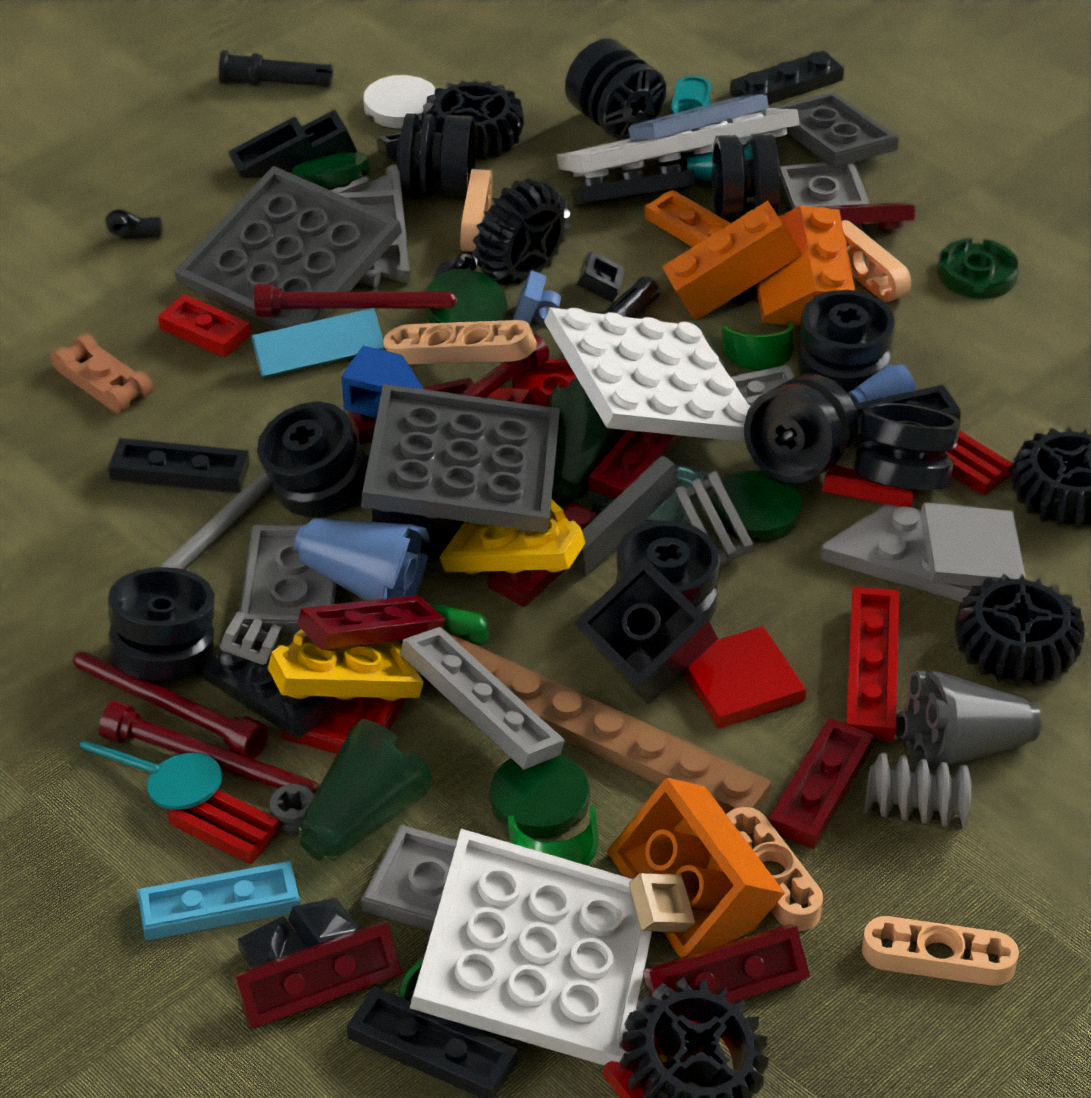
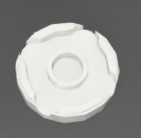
M392 75L381 78L370 84L365 90L364 112L367 116H373L374 122L381 126L401 129L406 113L417 114L419 120H422L423 105L426 104L427 96L434 95L436 88L432 83L420 77L410 75Z

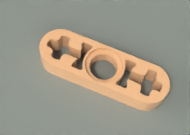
M471 170L461 222L460 246L463 252H474V249L477 247L473 242L474 237L479 234L476 225L483 221L485 217L483 211H488L491 204L492 170Z
M843 220L842 226L852 277L884 302H890L907 296L911 290V277L907 268L854 224ZM863 252L868 261V269L863 260Z
M739 807L728 812L726 815L737 830H742L740 834L751 848L753 843L755 848L752 850L762 863L765 861H775L785 868L783 873L772 875L785 892L770 910L782 926L788 924L796 925L798 931L809 930L816 926L821 918L823 893L764 814L754 808ZM754 833L753 841L747 834ZM790 895L796 901V903L789 905ZM808 903V907L802 908L801 905Z
M881 916L872 919L865 927L862 943L864 959L877 969L990 986L1003 985L1013 978L1019 956L1018 946L1015 941L1001 932L891 916ZM881 940H892V948L883 947ZM910 941L917 942L915 952H909ZM932 943H942L949 946L953 950L954 955L949 958L939 959L931 956L925 948ZM965 949L970 950V960L963 959ZM988 954L998 955L999 963L989 962Z

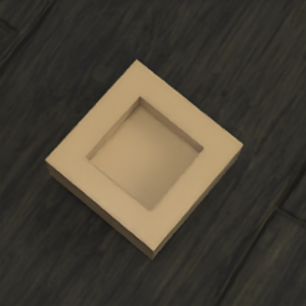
M640 873L628 883L642 931L684 932L695 924L682 875Z

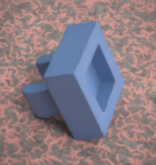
M531 270L517 299L512 320H523L530 324L532 318H534L536 322L546 325L544 320L549 309L544 307L559 308L561 296L554 291H543L546 280L545 275Z

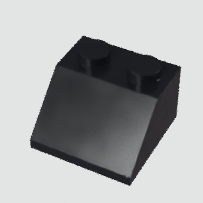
M645 557L574 622L575 626L613 669L648 704L658 697L718 640L709 619Z

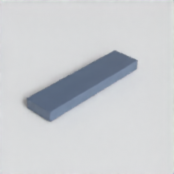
M767 95L738 96L633 124L628 128L630 140L659 139L769 109Z

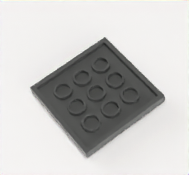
M272 166L174 273L178 283L276 329H283L325 319L333 309H282V313H274V317H256L254 307L255 284H273L274 288H282V292H349L402 233L399 220Z
M383 384L362 492L361 507L377 509L383 512L393 511L422 515L427 518H443L470 522L476 525L487 524L515 528L520 531L547 533L550 519L560 409Z

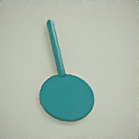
M87 740L80 742V747L83 750L151 773L147 781L149 796L156 805L165 809L183 810L198 806L210 799L217 792L222 782V772L219 764L212 757L205 754L184 753L173 756L157 765Z

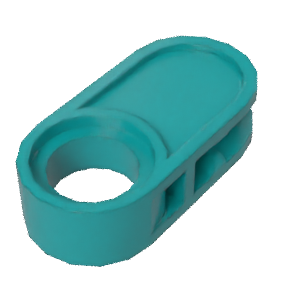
M686 76L679 79L675 86L671 114L710 104L711 83L700 76Z

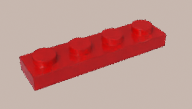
M852 586L846 724L874 734V740L894 741L897 710L899 590Z

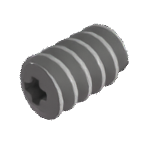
M880 753L874 765L870 766L864 814L867 815L874 802H878L881 817L888 818L894 805H898L901 819L908 821L914 808H919L922 823L928 824L933 813L939 811L943 827H948L954 815L959 814L962 829L965 830L972 787L968 767L960 765L954 778H951L947 763L940 762L934 774L930 775L927 760L920 759L914 771L910 772L907 757L900 756L894 768L890 769L887 754Z

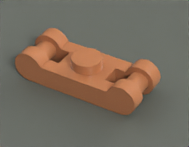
M84 333L74 339V345L69 348L63 346L50 354L51 362L60 374L115 413H120L128 408L130 401L134 398L143 399L154 391L153 383L145 372L133 371L100 348L96 340L88 333Z

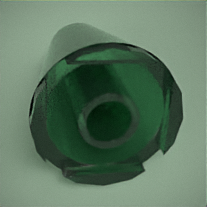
M571 380L568 387L560 389V384L554 386L546 406L560 409L551 498L559 506H567L573 500L580 503L589 491L590 474L627 431L606 428L579 380Z
M363 719L348 732L297 826L298 832L302 836L298 842L313 858L319 861L324 857L330 860L338 859L425 797L433 786L434 781L430 770L413 750L405 756L394 746L400 738L392 731L376 722Z

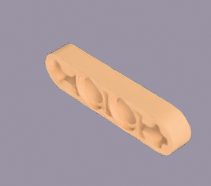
M523 320L406 324L388 332L383 340L386 350L403 355L408 365L518 361L532 354L537 346L529 323Z

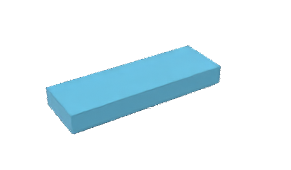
M375 308L253 335L251 338L262 379L354 358L363 345L380 350L385 349Z
M291 861L137 889L145 941L290 914L293 906L300 905Z

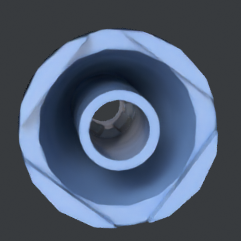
M314 518L308 525L300 527L295 538L294 548L295 551L299 552L301 563L363 600L370 601L415 596L417 594L428 560L427 554L420 553L421 540L429 542V534L426 528L415 524Z

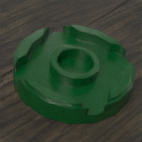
M338 153L303 162L294 167L291 174L325 189H331L351 184L352 181L359 179V172H362V176H367L370 172L367 155L363 153Z
M964 238L948 244L941 250L937 265L939 280L949 290L961 296L976 299L995 298L1008 293L1016 284L1019 272L1018 259L1010 249L996 241L983 239V244L972 243L973 238Z
M452 269L439 274L430 283L427 292H452L457 298L456 305L450 309H425L426 317L431 323L432 321L434 323L504 321L508 304L504 291L496 281L487 275L470 269Z
M762 470L741 471L729 475L721 481L750 537H759L758 542H769L785 537L797 527L802 511L800 492L793 483H783L769 477ZM713 493L712 504L726 532L737 538L715 493Z
M562 755L524 770L511 758L505 761L494 773L490 786V802L493 815L500 823L502 819L506 824H508V816L514 815L518 829L523 834L532 838L541 839L560 836L569 831L571 824L575 823L578 819L580 823L586 816L590 801V786L586 773L575 761Z

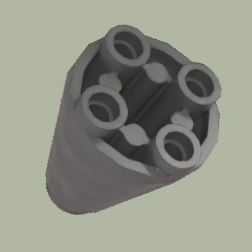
M913 671L908 678V693L904 711H900L896 716V736L900 741H906L915 767L920 759H925L929 769H937L940 762L947 763L949 767L1023 747L1028 742H1034L1039 737L1042 720L1038 706L1034 703H1028L1022 697L943 672Z

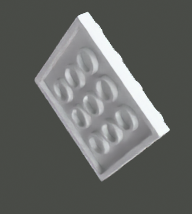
M550 307L544 323L606 428L745 442L743 427L747 411L751 406L746 402L736 387V383L730 378L719 361L717 354L713 352L697 326L689 322H680L679 324L661 322L651 317L637 319L623 317L612 312L598 314L585 312L579 308H569L566 310Z
M461 829L410 1009L601 1065H605L610 1061L620 1062L623 1054L626 1052L619 1048V1039L623 1032L627 1031L624 1022L629 1013L634 1010L636 1011L652 931L641 930L628 884L632 879Z

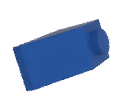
M364 345L341 376L343 409L377 418L383 384L423 389L403 355Z

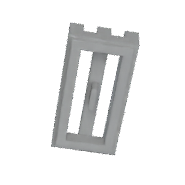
M716 471L708 474L707 480L701 482L700 479L692 481V486L684 489L681 486L675 489L676 497L690 525L696 526L706 533L690 501L698 497L725 552L719 554V566L754 551L753 543ZM714 491L740 545L733 546L707 492Z
M236 612L224 634L220 648L224 652L262 665L266 664L282 627L273 624L270 631L267 632L261 630L263 620L255 618L251 626L243 623L246 614ZM239 634L245 636L242 645L234 643ZM255 640L263 642L260 652L251 649Z

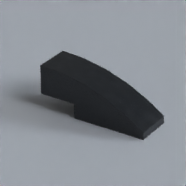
M334 109L303 126L300 125L297 117L294 116L227 152L241 178H262L272 166L291 173L294 167L311 159L338 153H356L358 151L348 130Z

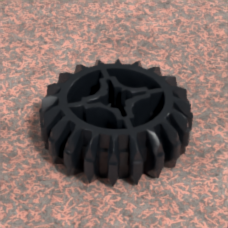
M476 79L473 82L461 80L456 85L447 83L445 89H435L434 95L427 96V101L423 105V112L421 114L422 124L426 114L434 116L438 133H442L447 115L473 116L476 124V157H481L483 160L488 155L500 156L501 150L510 151L512 144L519 143L522 128L524 127L521 99L515 97V92L506 90L502 84L493 86L491 81L480 83Z
M530 178L525 179L523 182L516 180L511 188L504 187L498 199L492 198V206L489 210L483 211L485 214L483 221L476 225L479 234L473 239L474 244L477 246L474 249L473 255L478 259L477 266L489 275L491 279L506 286L512 282L521 284L524 278H528L531 270L540 273L544 267L551 266L552 258L559 254L560 244L567 240L564 237V232L570 227V224L566 221L570 215V211L566 208L567 201L549 184Z
M1069 426L1065 432H1059L1054 428H1050L1047 435L1035 433L1032 440L1024 441L1023 446L1017 452V456L1013 461L1011 483L1012 490L1017 495V502L1026 505L1027 513H1039L1041 522L1049 519L1056 521L1058 528L1063 523L1072 524L1076 530L1081 524H1087L1091 527V435L1088 434L1087 429L1082 433L1073 432Z
M1003 573L998 582L986 578L981 587L972 586L970 593L967 597H963L962 603L959 605L958 616H956L955 631L958 650L965 653L967 664H978L980 675L992 672L996 675L997 682L1004 678L1013 679L1018 687L1022 680H1029L1037 687L1042 677L1054 682L1059 673H1068L1073 662L1077 661L1082 651L1085 622L1082 621L1081 608L1073 604L1072 595H1060L1059 585L1047 587L1043 585L1041 577L1034 582L1026 580L1023 574L1018 579H1010Z
M684 977L676 981L673 989L662 983L656 987L652 996L646 994L639 999L636 1005L637 1011L630 1012L624 1022L627 1031L623 1032L619 1039V1048L626 1053L623 1054L620 1060V1069L634 1072L627 1081L628 1090L643 1088L646 1092L642 1098H752L763 1087L764 1078L761 1074H764L769 1065V1058L761 1054L767 1046L768 1037L754 1034L759 1026V1017L745 1018L742 1015L746 1007L745 999L736 1001L734 1004L727 1001V986L720 988L716 994L710 993L706 978L699 981L694 990L690 988ZM654 1035L661 1041L659 1047L667 1055L669 1062L667 1068L663 1066L657 1055ZM721 1038L730 1052L733 1069L727 1064L730 1059L721 1050L719 1044ZM706 1043L702 1052L697 1053L695 1056L691 1055L685 1062H681L686 1054L691 1053L693 1050L696 1051ZM684 1082L696 1083L700 1087L692 1086Z

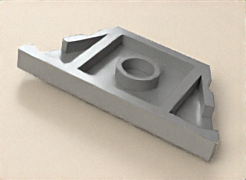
M397 165L386 167L387 175L371 182L365 176L352 181L346 187L330 190L400 221L402 233L370 269L380 271L381 276L403 283L410 282L401 183Z
M886 504L828 540L822 546L820 561L962 602L963 597H967L972 586L931 582L920 516L921 510L912 507Z

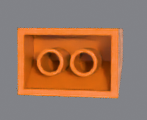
M766 201L688 251L680 254L662 266L676 293L694 320L697 321L802 255L769 201Z
M800 205L779 216L802 256L756 284L762 322L787 325V322L793 321L794 326H801V316L804 307L815 296L829 291H855L840 211L836 209Z
M666 777L606 851L622 875L627 878L634 879L640 873L682 875L695 924L684 932H663L680 958L727 944L754 931L785 894L707 788Z

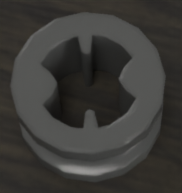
M290 784L282 786L271 795V816L280 820L281 833L288 835L302 834L310 830L315 824L317 817L315 798L309 788Z

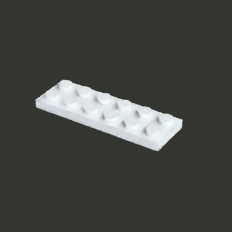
M769 108L659 139L638 141L625 139L557 155L559 170L573 172V177L585 176L588 179L608 175V168L622 167V170H631L644 167V160L658 159V162H667L680 159V153L693 151L694 154L712 152L714 139L719 135H737L742 144H746L751 134L772 133L774 137H779L787 134V127L800 125L798 110Z

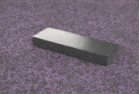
M664 456L659 457L582 530L586 543L574 560V568L587 576L620 545L626 534L641 525L675 492V463Z

